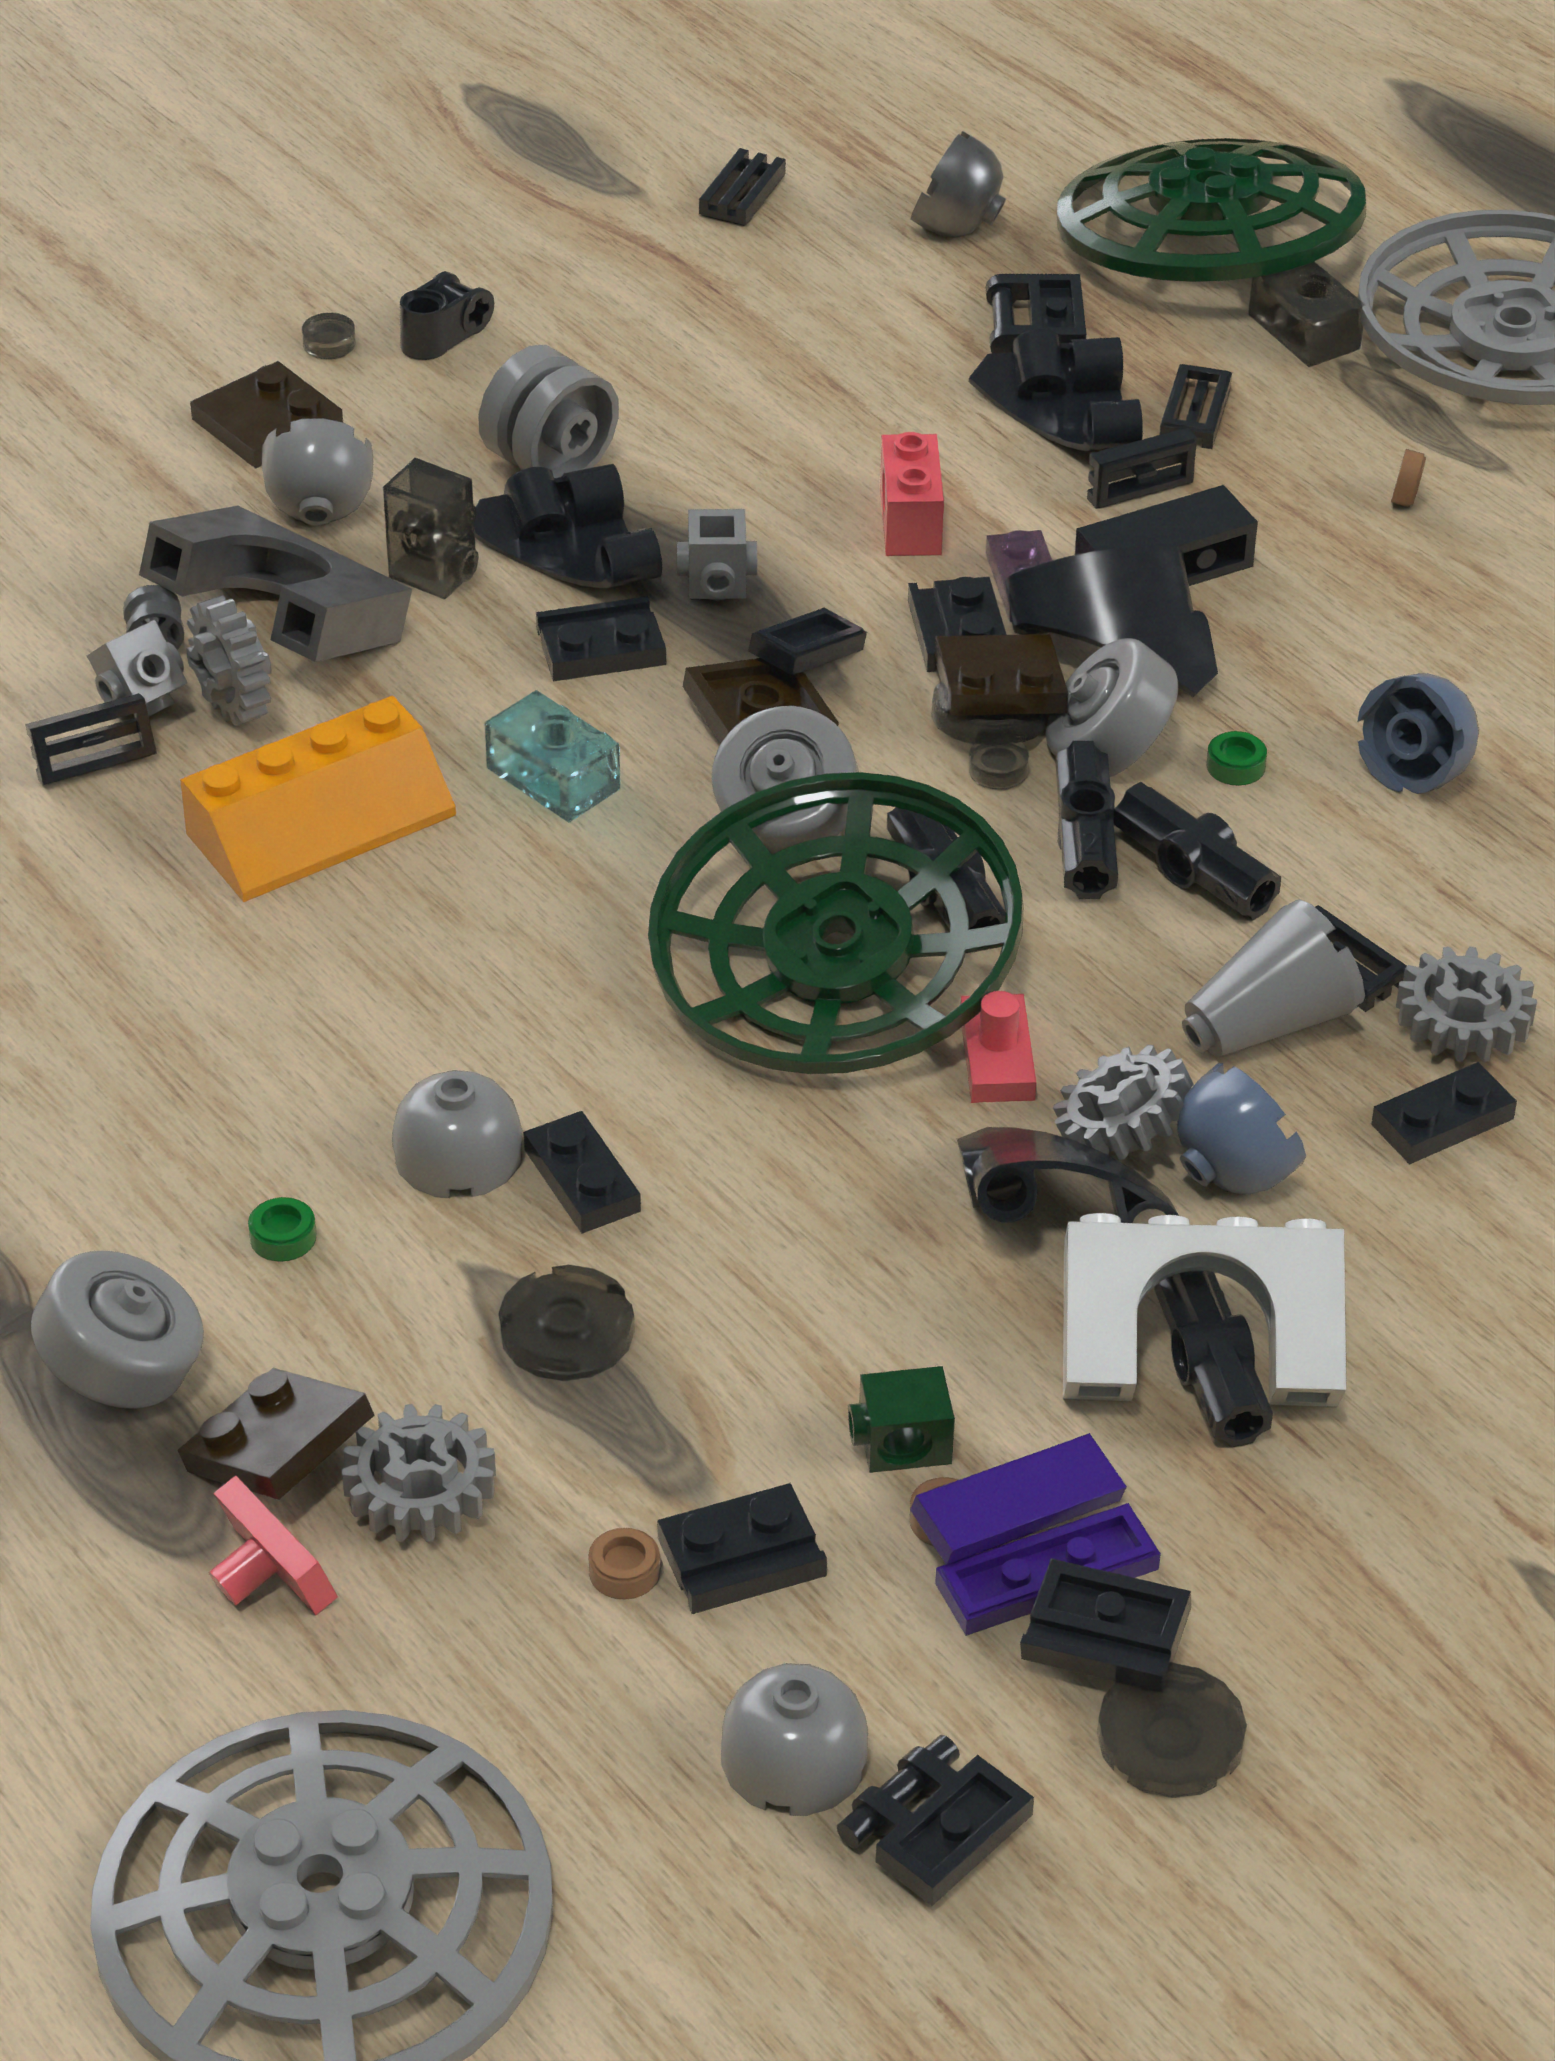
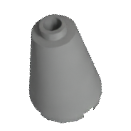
M1301 899L1283 906L1185 1004L1187 1018L1182 1020V1027L1192 1046L1201 1053L1208 1051L1215 1057H1222L1352 1013L1365 998L1363 979L1349 948L1345 947L1337 952L1326 936L1335 930V927L1327 917L1312 904Z

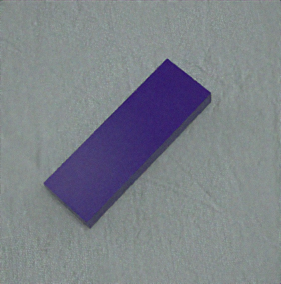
M1089 1433L915 1496L910 1511L945 1564L948 1565L1119 1502L1127 1486Z
M1126 1503L951 1564L937 1567L935 1584L965 1636L1031 1614L1051 1559L1136 1578L1159 1570L1161 1553L1130 1504Z

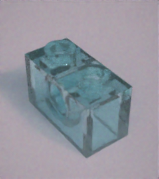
M535 690L484 722L487 768L568 823L620 790L619 743L614 741L607 733L597 730L574 715L567 707L557 704L541 692Z

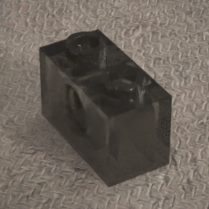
M1315 261L1287 271L1252 278L1248 315L1308 367L1361 349L1363 334L1361 312L1362 306H1365V304Z
M414 458L383 486L389 578L446 599L463 582H467L472 578L478 566L479 555L475 548L474 528L476 507L473 504L472 478Z

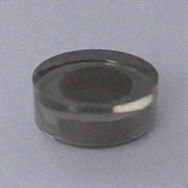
M321 313L308 318L302 325L304 350L320 359H336L345 356L356 345L354 322L349 317L339 313Z
M991 736L981 739L969 751V774L977 784L986 788L1003 790L1015 787L1022 783L1028 775V750L1020 741L1010 737Z

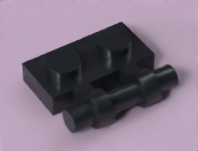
M939 1735L925 1748L916 1746L898 1761V1772L880 1788L870 1786L852 1802L853 1811L837 1824L839 1836L852 1848L859 1847L872 1834L876 1836L885 1835L876 1844L875 1862L931 1906L1033 1815L1034 1797L978 1754L961 1770L955 1771L950 1765L959 1758L960 1753L956 1744L945 1735ZM918 1794L922 1796L931 1795L913 1812L904 1807Z

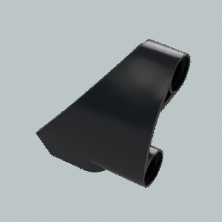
M1048 329L1029 330L1015 338L1010 353L987 354L969 377L968 382L1006 414L1034 432L1064 446L1082 451L1106 450L1139 441L1143 438V419L1139 399L1122 400L1123 351L1119 337L1070 339L1069 343H1061L1060 336L1054 331Z
M614 464L563 473L562 477L554 478L552 471L545 467L523 469L513 474L507 480L504 495L479 499L465 528V532L520 564L559 580L582 586L610 588L659 578L662 575V556L658 539L653 529L648 527L628 531L623 520V487L620 475Z
M1136 546L1077 554L1022 569L1008 576L1005 581L1013 630L1019 635L1055 633L1084 641L1100 648L1119 639L1132 638L1139 640L1173 667L1178 679V688L1191 697H1194L1218 674L1209 623L1203 612L1193 610L1182 550L1178 547Z
M986 1127L957 1139L972 1207L981 1206L985 1214L1001 1223L1015 1222L1023 1219L1033 1210L1038 1194L1034 1169H1063L1107 1180L1114 1214L1121 1218V1223H1133L1135 1217L1146 1209H1157L1164 1212L1165 1215L1179 1216L1171 1200L1162 1190L1138 1172L1106 1153L1078 1141L1047 1132L1015 1127Z

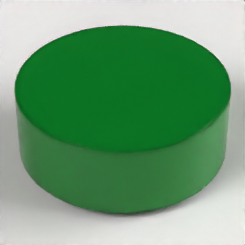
M1229 731L1219 734L1208 745L1207 770L1213 778L1225 784L1241 786L1254 783L1265 773L1267 748L1259 738L1250 733Z
M279 1197L267 1200L259 1204L249 1216L248 1228L251 1247L259 1256L267 1260L278 1262L294 1260L308 1253L315 1244L316 1225L314 1213L306 1203L298 1199Z

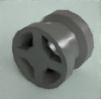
M146 585L135 589L127 596L123 606L126 633L155 620L166 642H170L178 650L184 641V625L181 620V604L177 595L159 585Z

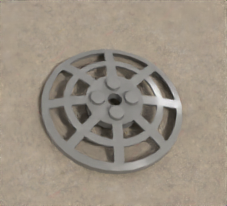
M1476 210L1447 214L1424 220L1399 231L1384 241L1370 255L1361 272L1357 306L1361 323L1367 334L1388 358L1413 375L1433 385L1462 395L1493 402L1522 405H1555V291L1552 290L1555 284V216L1517 210ZM1512 237L1538 240L1551 244L1542 263L1515 259L1477 260L1468 239ZM1443 243L1447 244L1456 265L1431 274L1416 287L1389 272L1394 266L1409 256ZM1510 275L1533 278L1532 282L1519 280L1489 281L1486 276ZM1462 280L1468 286V289L1456 298L1453 305L1432 296L1442 288ZM1378 286L1406 301L1403 323L1407 335L1386 332L1377 321L1372 308L1374 294ZM1421 310L1449 321L1450 334L1424 336L1419 323ZM1409 350L1419 351L1420 354L1430 362L1414 355ZM1461 350L1479 363L1471 371L1448 360L1437 351ZM1531 370L1541 380H1512L1495 376L1500 371Z
M350 1710L300 1712L258 1721L221 1735L180 1758L150 1783L122 1816L103 1851L92 1889L90 1927L99 1977L115 2013L139 2044L160 2061H242L219 2054L200 2044L227 2005L241 2012L270 2021L303 2025L320 2024L324 2061H357L352 2019L369 2016L402 2002L427 1986L437 1976L470 2004L471 2007L455 2022L422 2043L374 2061H463L474 2054L505 2025L532 1986L546 1954L553 1919L551 1863L542 1831L526 1801L496 1766L468 1745L434 1728L391 1715ZM355 1733L388 1737L426 1748L432 1752L409 1768L397 1761L369 1753L321 1750L320 1734ZM290 1738V1755L276 1757L247 1768L221 1783L209 1794L184 1785L189 1778L226 1757L263 1743ZM460 1767H463L490 1787L505 1804L519 1829L524 1850L478 1847L476 1836L463 1811L437 1784ZM338 1769L363 1772L387 1779L392 1783L367 1805L348 1799L327 1797L324 1770ZM294 1774L296 1802L279 1807L261 1819L230 1804L235 1798L257 1785L281 1776ZM418 1799H421L443 1822L454 1843V1847L409 1849L402 1833L392 1822ZM158 1806L186 1817L179 1825L166 1850L159 1875V1890L113 1905L114 1884L122 1856L135 1832ZM206 1826L237 1842L228 1864L227 1873L182 1883L188 1856L200 1833ZM319 1872L332 1873L341 1879L336 1887L322 1893L310 1892L301 1886V1883L308 1876ZM459 1877L454 1906L438 1935L409 1914L414 1896V1879ZM482 1877L529 1880V1899L522 1932L507 1965L496 1980L492 1982L459 1953L478 1915L483 1891ZM229 1903L234 1924L242 1937L218 1965L195 1940L184 1913ZM160 1920L162 1921L164 1935L175 1958L192 1980L201 1986L174 2026L153 2009L133 1983L120 1955L116 1935ZM390 1940L415 1958L409 1965L384 1980L354 1991H349L346 1965L370 1956ZM265 1957L272 1961L293 1968L315 1970L317 1996L275 1993L246 1983V1981Z

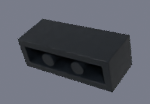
M1224 485L1076 528L1075 555L1122 547H1178L1183 552L1188 583L1191 586L1253 567L1258 521Z

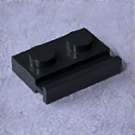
M960 577L953 580L934 581L933 588L918 589L917 583H908V604L927 672H936L934 657L936 636L1007 635L990 577Z
M648 596L536 612L537 634L541 637L542 649L553 682L666 665V646L654 612L650 610Z
M791 1483L657 1520L658 1540L680 1589L685 1591L691 1614L827 1576V1557L824 1551H820L815 1541L816 1534Z
M1051 1559L1030 1614L1028 1630L1026 1634H1023L1020 1641L1021 1659L1163 1693L1169 1666L1173 1664L1191 1611V1591Z

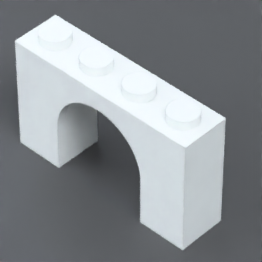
M1107 1213L1087 1214L1080 1217V1222H1068L1064 1239L1063 1399L1132 1401L1137 1385V1309L1141 1301L1155 1285L1164 1279L1181 1272L1201 1270L1219 1273L1235 1280L1246 1288L1260 1305L1267 1322L1269 1336L1270 1405L1339 1406L1346 1391L1344 1229H1327L1326 1223L1317 1219H1295L1286 1222L1285 1227H1258V1222L1255 1219L1247 1217L1223 1218L1217 1221V1226L1189 1225L1188 1218L1177 1215L1155 1216L1148 1220V1224L1121 1223L1119 1216Z

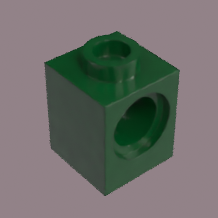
M943 1366L860 1374L859 1403L848 1405V1424L852 1445H864L869 1473L952 1464L955 1417Z

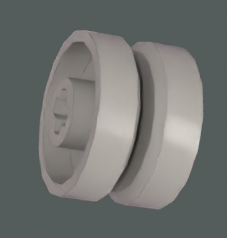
M548 345L528 346L512 355L498 369L485 390L478 414L479 435L487 449L519 466L521 470L530 467H545L552 471L554 478L562 477L563 473L592 468L601 460L615 433L619 419V399L611 383L578 365V363Z

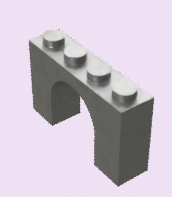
M238 505L151 521L139 576L182 597L222 588H249L280 595L270 640L314 662L400 642L412 594V588Z

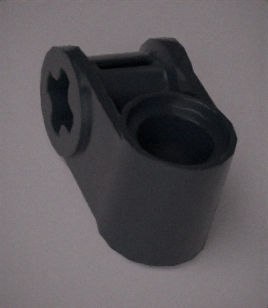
M447 271L437 274L432 280L419 288L405 293L400 299V347L402 352L408 357L418 360H430L444 355L447 350L471 335L481 332L486 327L494 311V296L484 288L472 289L461 284L455 274Z

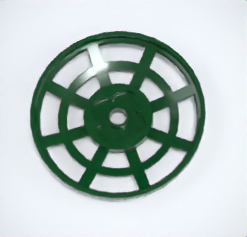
M1194 139L1169 142L1126 152L1093 165L1076 176L1064 188L1057 203V227L1062 240L1074 252L1088 261L1110 270L1133 276L1187 282L1229 281L1254 278L1312 263L1335 252L1348 243L1361 229L1366 218L1365 187L1360 178L1346 165L1330 156L1308 148L1257 139ZM1258 157L1283 160L1289 164H1266ZM1124 176H1149V183L1121 192L1118 191V186ZM1272 176H1302L1304 182L1297 193L1274 185ZM1319 178L1339 181L1350 191L1351 196L1348 203L1340 214L1315 201L1319 192ZM1106 179L1103 184V199L1074 212L1072 202L1085 190ZM1149 197L1151 206L1159 214H1149L1133 207L1129 203ZM1271 200L1282 203L1273 209L1251 215L1263 209ZM1111 211L1113 215L1121 220L1147 230L1136 246L1131 247L1104 238L1087 228L1084 224ZM1301 212L1326 224L1322 228L1303 237L1264 248L1261 247L1254 231L1286 221ZM1167 234L1187 236L1232 234L1240 252L1177 254L1158 252L1157 249Z
M864 772L829 773L790 780L755 792L725 808L701 826L676 852L660 878L650 907L648 939L654 973L666 1001L683 1023L708 1044L739 1060L771 1070L802 1074L849 1073L885 1066L919 1054L950 1037L978 1015L981 1011L983 997L990 992L1000 989L1015 962L1023 934L1024 903L1016 864L1004 841L981 815L962 801L930 785L898 776ZM827 803L848 804L844 836H829L808 840L782 849L772 855L752 830L766 821L798 810ZM873 805L891 806L924 815L949 827L959 837L933 861L927 855L905 844L884 838L870 837ZM731 843L751 869L743 874L728 890L716 910L714 919L677 911L681 898L696 874L717 852ZM978 852L988 863L1000 886L1006 911L1005 923L969 930V919L965 901L951 877ZM842 857L840 872L819 875L799 884L787 872L791 868L814 860ZM867 857L897 864L914 872L917 876L896 891L884 881L865 875ZM765 885L778 899L767 915L764 928L734 924L743 906L762 886ZM933 892H936L948 912L950 932L914 935L910 911ZM833 932L854 934L850 940L841 944H830L824 941ZM672 934L709 943L708 951L712 973L724 996L691 1007L684 998L674 975L670 951ZM729 947L765 952L771 974L741 988L730 967ZM1002 947L1000 956L990 974L967 1000L947 1016H944L930 1006L953 982L963 964L966 953ZM945 956L937 974L916 996L896 980L906 969L911 958ZM787 991L800 998L815 1002L810 1024L782 1018L762 1008L760 1005ZM875 995L893 1010L867 1021L837 1025L842 1003L859 1001ZM743 1014L750 1021L771 1032L795 1039H802L805 1042L801 1054L773 1051L740 1041L712 1025ZM906 1021L921 1030L911 1036L880 1047L844 1054H828L832 1041H847L872 1036L895 1028Z

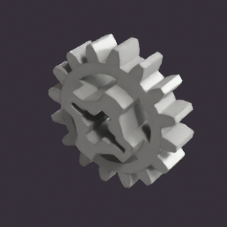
M224 595L197 603L196 606L190 608L192 618L187 620V625L193 637L188 639L191 647L186 648L189 667L194 670L198 678L202 695L207 701L212 703L214 709L221 707L223 720L226 722L232 720L234 726L261 718V716L268 713L266 704L271 702V697L265 688V685L270 683L268 674H271V662L269 655L263 650L257 637L256 626L251 620L246 619L244 611L237 613L235 601L233 599L226 600Z
M1469 946L1465 956H1457L1450 947H1443L1441 959L1437 960L1433 956L1424 953L1420 956L1419 967L1408 965L1405 968L1404 979L1399 982L1396 1008L1400 1009L1398 1023L1400 1026L1412 1027L1410 1040L1414 1043L1426 1039L1432 1041L1431 1053L1434 1055H1438L1445 1048L1454 1050L1456 1061L1463 1062L1467 1052H1476L1483 1062L1490 1061L1491 1049L1496 1048L1500 1052L1509 1055L1513 1051L1514 1040L1525 1043L1528 1039L1529 1028L1533 1026L1537 999L1532 998L1534 984L1532 981H1520L1522 970L1520 966L1514 965L1507 968L1499 966L1501 955L1498 953L1492 954L1485 960L1478 958L1476 947ZM1428 995L1433 998L1431 1002H1428L1426 998ZM1502 1005H1504V1007H1505V1009H1506L1505 1012H1503V1011L1500 1009V1007H1501Z
M1147 1045L1138 1055H1133L1130 1047L1122 1049L1120 1054L1110 1057L1104 1055L1099 1057V1067L1095 1070L1080 1069L1076 1072L1079 1078L1078 1084L1063 1086L1060 1091L1065 1100L1053 1106V1110L1058 1117L1055 1123L1062 1137L1078 1141L1107 1155L1109 1152L1115 1151L1118 1159L1122 1160L1126 1158L1129 1152L1138 1149L1143 1151L1151 1149L1150 1139L1154 1136L1170 1137L1173 1134L1170 1123L1179 1120V1113L1183 1108L1184 1098L1194 1084L1182 1059H1176L1171 1049L1168 1048L1157 1054L1154 1045Z
M413 1404L405 1405L403 1411L404 1418L394 1420L384 1411L379 1413V1429L374 1431L367 1427H361L356 1432L357 1446H345L343 1451L345 1468L342 1469L344 1496L350 1497L351 1513L353 1516L360 1517L369 1514L370 1531L374 1533L383 1530L387 1525L395 1526L396 1541L401 1542L408 1537L411 1530H421L425 1541L431 1542L435 1537V1528L443 1525L450 1532L457 1534L461 1532L460 1516L463 1514L479 1519L483 1515L482 1499H491L495 1494L494 1448H487L486 1431L483 1428L469 1431L468 1415L463 1412L454 1416L450 1421L443 1419L442 1405L435 1404L429 1410L427 1416H418ZM457 1460H459L465 1468L463 1474L458 1472ZM375 1471L381 1473V1485L373 1477Z

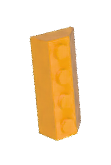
M393 695L180 779L186 834L243 902L456 816V806L423 727Z

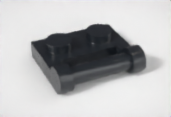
M997 274L990 277L985 286L986 298L992 306L994 330L989 338L991 353H1010L1015 338L1024 332L1035 329H1048L1056 332L1060 336L1061 343H1069L1070 339H1086L1080 274ZM1016 300H1028L1030 325H1015L1013 304Z

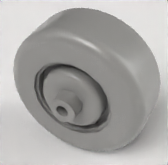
M1119 639L1101 647L1089 656L1067 680V713L1049 714L1046 725L1048 747L1056 756L1058 751L1069 747L1072 741H1094L1095 746L1101 752L1108 754L1110 777L1124 771L1150 748L1168 722L1178 694V679L1175 670L1148 646L1136 639Z
M780 706L768 708L750 715L727 734L714 758L712 787L719 809L723 811L725 808L755 792L790 780L829 773L859 772L847 737L833 721L811 709L796 706ZM826 803L798 810L766 821L752 830L770 853L775 854L782 849L808 840L837 836L846 826L848 804Z
M114 1251L85 1252L63 1262L49 1280L34 1308L31 1319V1333L34 1345L49 1370L65 1385L86 1398L119 1408H145L161 1403L171 1397L181 1386L196 1361L204 1338L200 1313L190 1295L174 1278L143 1259Z

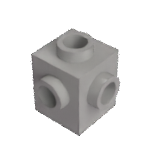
M745 509L688 510V542H677V576H689V599L719 601L746 598V575H757V541H746Z
M155 620L105 643L86 655L97 675L95 678L96 688L104 702L139 693L145 698L148 716L173 705L174 701L170 693L188 683L183 675L184 665L178 650L173 644L166 642Z

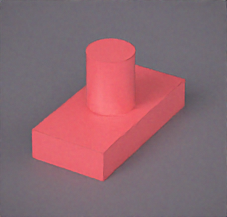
M1006 991L990 992L983 997L979 1014L962 1026L971 1103L1035 1101L1036 1075L1024 994H1011ZM961 996L960 1004H962L970 996Z
M236 1475L213 1493L233 1528L246 1541L209 1571V1575L215 1584L235 1606L275 1573L315 1615L338 1598L319 1562Z

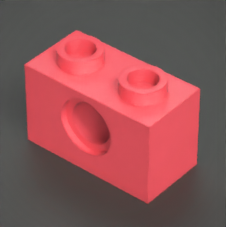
M904 432L901 434L881 435L880 497L886 556L942 555L944 497L937 434Z

